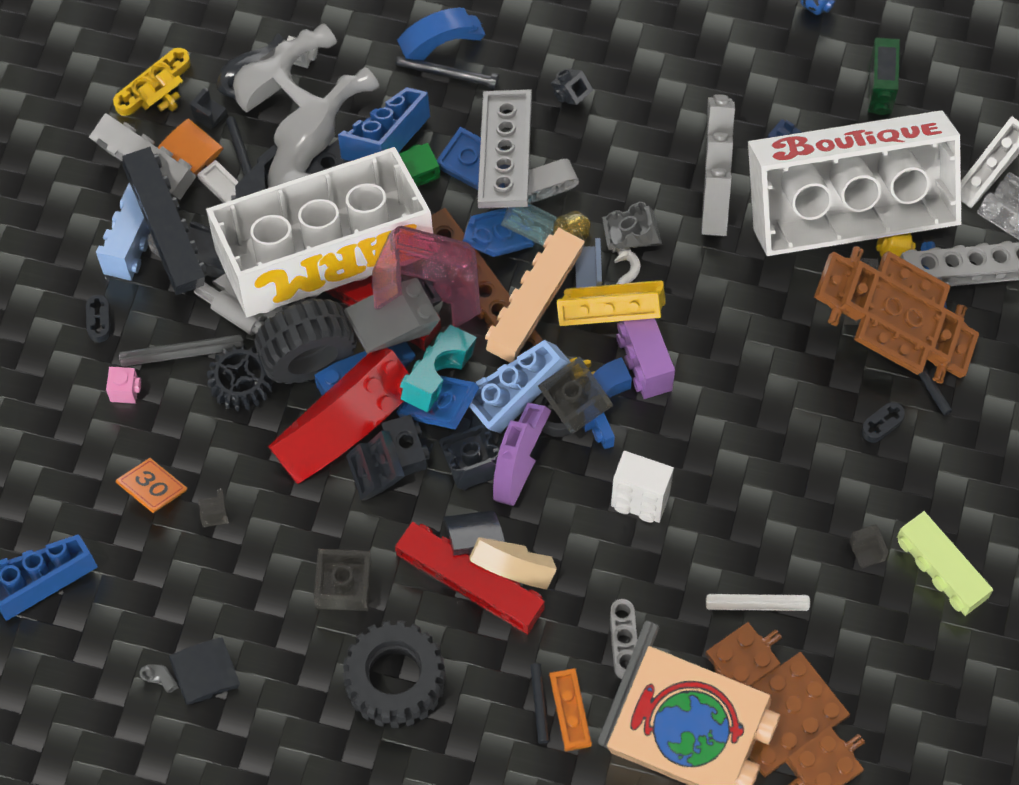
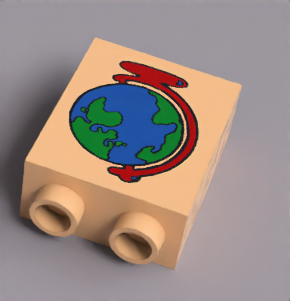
M648 646L607 747L611 753L687 785H754L760 765L749 761V756L756 740L769 745L779 722L780 714L768 710L771 704L769 694Z

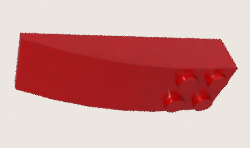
M384 348L368 353L268 447L292 479L299 484L364 438L404 402L401 400L403 389L400 388L404 376L409 374L391 349Z

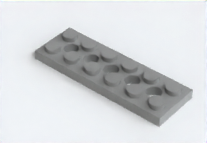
M531 90L483 91L478 208L528 207ZM504 110H512V112L508 114L502 113ZM503 128H511L508 132L501 131ZM503 146L511 147L508 150H500ZM504 164L510 165V167L507 169L499 168L501 165ZM501 183L509 184V186L505 188L498 187Z

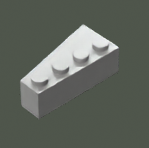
M105 113L89 138L120 161H122L123 155L151 147L153 154H158L161 160L162 168H160L162 176L167 175L171 185V189H169L170 194L181 200L196 178V175L190 170L192 166L181 158L176 161L172 158L174 155L163 146L158 149L154 146L155 142L144 134L139 136L135 133V128L126 122L121 124Z

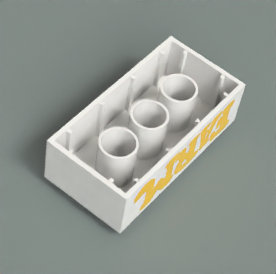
M395 147L206 209L215 251L246 318L259 313L270 312L276 307L306 297L317 296L324 291L353 281L364 280L371 275L400 265L409 264L436 253L431 211Z

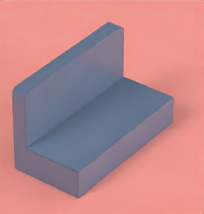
M595 238V246L583 247L581 255L575 263L576 288L602 286L600 238Z

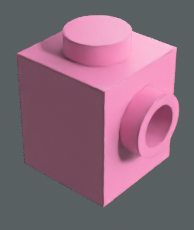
M109 367L106 391L110 401L136 403L137 393H140L141 378L137 377L135 368Z

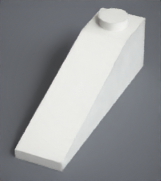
M1011 116L961 181V202L971 209L1019 155V121Z

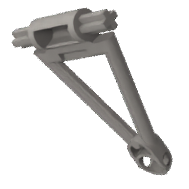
M226 273L212 281L222 291H217L205 282L204 286L194 290L195 294L211 304L213 311L249 335L256 334L259 327L265 324V319L274 317L275 313L282 310L283 306L288 305L285 304L276 307L270 312L259 313L246 318Z

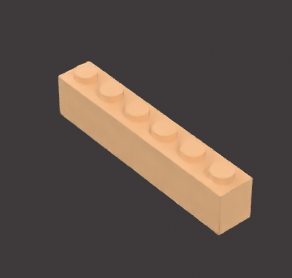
M558 228L554 235L549 234L543 245L545 250L543 253L538 252L532 262L533 269L531 272L527 270L524 273L520 282L522 284L519 290L514 289L509 298L510 305L508 308L503 307L498 315V324L496 327L492 325L485 337L488 340L487 351L510 363L517 358L581 255L584 240L561 228Z

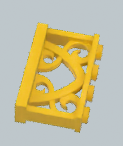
M662 280L565 289L563 298L557 300L559 325L567 326L660 318L662 306L666 303L664 283Z

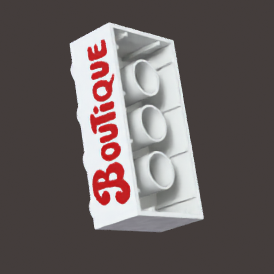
M942 110L748 141L753 229L767 256L961 225L960 134Z

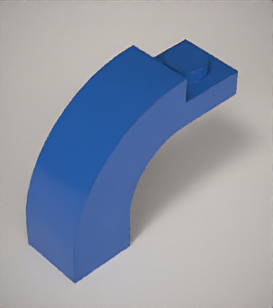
M452 8L433 13L414 23L398 38V43L406 59L425 60L436 47L454 39L480 41L485 36V33L477 16L468 15L465 8Z
M622 357L600 367L588 380L582 396V424L584 430L592 429L596 442H601L604 450L614 446L615 436L605 417L603 407L612 396L631 389L632 378Z

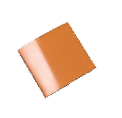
M189 118L172 131L157 147L160 149L163 146L174 154L172 158L176 161L181 158L192 166L190 170L196 176L205 165H210L224 149Z

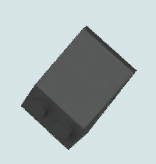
M417 277L396 283L344 310L367 354L429 335L440 321Z

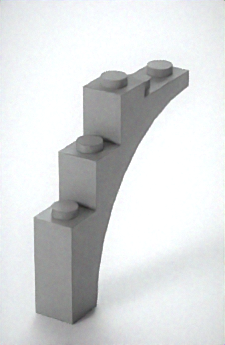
M717 94L714 97H708L707 149L701 230L702 234L726 236L731 189L735 104L728 96Z

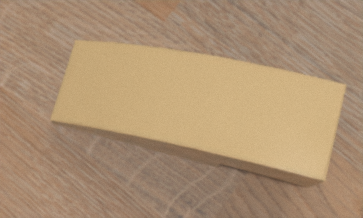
M478 537L469 557L471 562L495 574L542 589H548L557 570L551 556L530 553L527 551L526 546L481 537Z

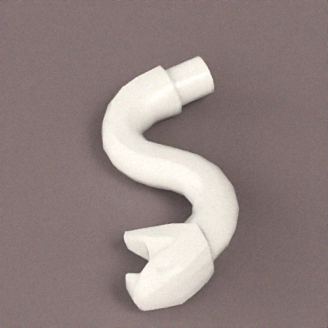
M630 248L612 250L613 253H618V257L614 260L615 263L627 260L631 265L630 270L616 284L630 283L640 272L639 258L631 252Z

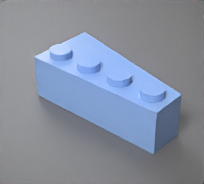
M129 183L120 201L121 211H115L112 217V230H106L103 236L105 240L104 247L98 246L96 254L103 274L132 281L134 273L139 272L142 251L145 252L147 250L150 231Z

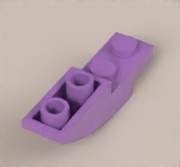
M527 403L519 422L510 421L496 462L493 485V500L496 502L514 506L536 461L530 457V454L551 412L546 406Z

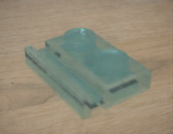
M528 203V207H507L501 226L543 246L547 237L552 232L556 216Z

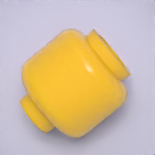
M907 233L878 238L876 249L881 257L887 251L900 257L905 251L915 250V243L912 242L911 234Z

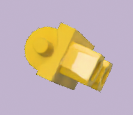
M165 68L155 76V79L162 86L160 90L156 92L149 81L137 90L144 101L141 105L145 110L162 99L163 102L157 105L159 110L163 111L168 107L171 111L177 109L175 101L180 98V95L177 92H174L172 95L168 93L183 80L179 75L174 77Z

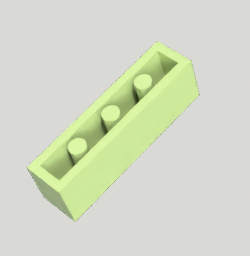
M925 511L900 529L897 538L901 548L905 552H910L915 558L917 566L932 577L935 587L939 591L946 593L955 610L961 611L966 616L990 597L993 591L992 587Z

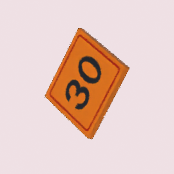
M151 458L116 479V483L152 513L187 491L186 486Z

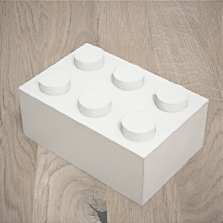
M624 451L613 478L611 506L615 507V510L620 513L638 515L643 521L660 523L670 496L674 467Z

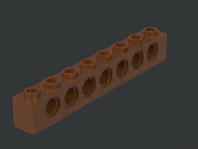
M443 208L431 215L436 252L433 255L439 264L443 263L447 268L446 273L450 280L458 283L461 287L459 290L466 301L470 300L472 302L475 314L480 320H485L489 330L492 325L496 327L499 322L497 320L498 316L493 315V313L500 312L503 307L508 308L511 303L509 302L510 295L477 250L462 243L463 231L447 209ZM441 238H448V239H450V240L447 241V242H441V241H439ZM455 256L463 257L461 260H454L452 258ZM470 274L477 276L474 279L466 278V276ZM482 293L490 294L487 298L480 297L479 295ZM535 329L522 350L531 349L543 341Z

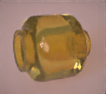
M571 211L559 216L555 220L553 234H555L558 228H561L585 241L589 236L590 221L581 212Z

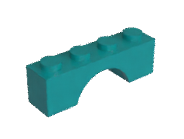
M452 325L444 333L440 332L433 347L429 346L425 351L423 359L416 361L412 373L404 376L400 388L403 389L401 400L428 412L438 400L443 384V379L436 371L444 368L462 369L473 354L477 337Z

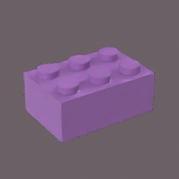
M655 318L626 320L617 323L619 332L616 334L619 347L624 348L627 354L624 358L628 370L632 369L635 375L633 383L636 391H641L643 399L672 391L675 369Z

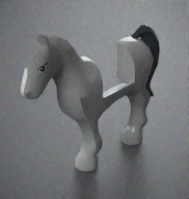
M321 24L314 31L302 30L298 37L286 41L277 33L267 46L246 52L229 60L222 67L218 75L217 90L225 96L236 99L245 112L250 111L280 90V87L300 107L283 120L275 132L274 143L278 148L269 169L268 188L311 175L305 171L312 159L323 151L334 138L335 118L343 102L356 93L363 91L372 92L379 88L377 79L366 67L359 70L355 76H341L332 91L324 98L307 92L293 82L290 70L293 63L301 55L319 47L330 48L337 43L334 34L325 24Z

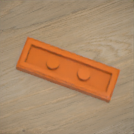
M576 669L549 673L565 752L591 747L592 743Z

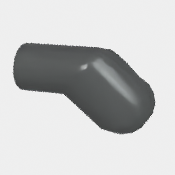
M148 664L140 669L139 675L143 680L160 682L167 693L174 691L178 687L177 682L167 667L163 665Z

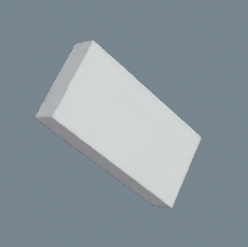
M215 160L197 174L198 179L223 203L231 201V195H235V185L238 181L218 161Z

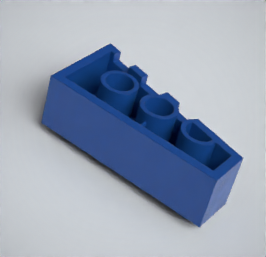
M406 87L386 101L384 108L371 111L368 119L355 122L352 130L339 133L341 159L353 161L393 147L399 153L430 117L428 92Z
M78 534L48 544L46 548L41 550L23 552L22 556L10 560L7 558L0 560V612L7 621L96 569L98 566L80 535Z

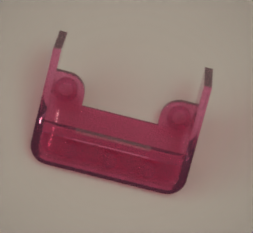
M398 226L389 233L372 270L374 309L379 310L402 295L401 274L434 282V288L442 301L451 304L454 327H459L481 313L476 252L469 243L405 226Z

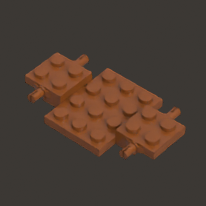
M853 247L850 258H845L836 252L829 254L814 298L827 304L832 309L828 319L829 324L838 325L841 314H845L856 321L861 319L854 338L855 341L915 374L923 372L926 360L932 362L937 367L933 380L937 383L944 382L946 371L959 378L966 376L979 332L970 328L964 322L967 310L964 305H957L955 313L944 308L950 285L890 251L883 254L878 270L860 261L864 251L860 247Z
M747 622L706 651L705 655L713 664L715 673L769 694L771 704L768 710L780 714L779 722L769 745L756 740L749 756L752 762L760 765L759 771L764 778L784 763H787L797 776V779L788 785H845L863 772V767L853 754L855 749L865 744L863 738L860 739L861 736L857 734L845 743L833 730L834 727L849 717V712L801 652L780 666L781 663L770 648L771 645L782 639L776 629L763 638Z

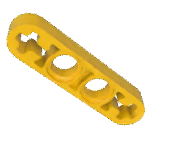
M183 48L171 50L118 92L113 99L117 113L127 116L142 106L141 104L144 101L137 92V88L140 85H144L149 81L156 92L162 88L155 79V73L159 70L166 68L174 77L180 76L190 66L188 52ZM176 58H178V59H182V58H183V62H180V61H176V62H175V59H176ZM122 101H124V102H126V103L129 102V105H128V106H126L125 104L121 105V102H122Z

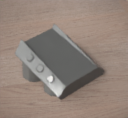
M644 202L631 205L628 211H614L602 217L609 250L663 245L655 213Z

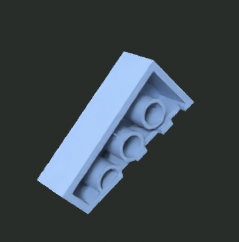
M544 340L519 355L513 362L508 365L504 364L497 369L498 371L487 378L483 377L478 380L476 384L480 388L469 407L489 430L501 433L511 420L513 421L524 411L527 403H532L571 362L555 344Z

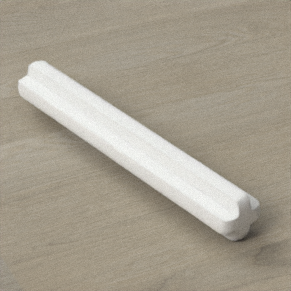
M708 594L706 597V607L708 610L807 611L810 608V598L808 595Z

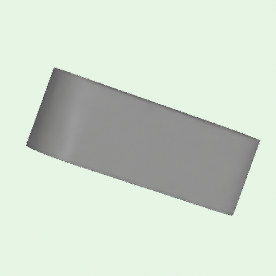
M561 159L529 170L528 204L568 191L579 183L569 159Z
M619 599L611 606L610 626L615 674L623 679L626 669L622 668L620 663L625 660L630 661L637 643V632L633 604L626 599ZM619 610H624L629 616L619 618L615 613ZM626 635L630 637L631 641L623 644L617 638Z

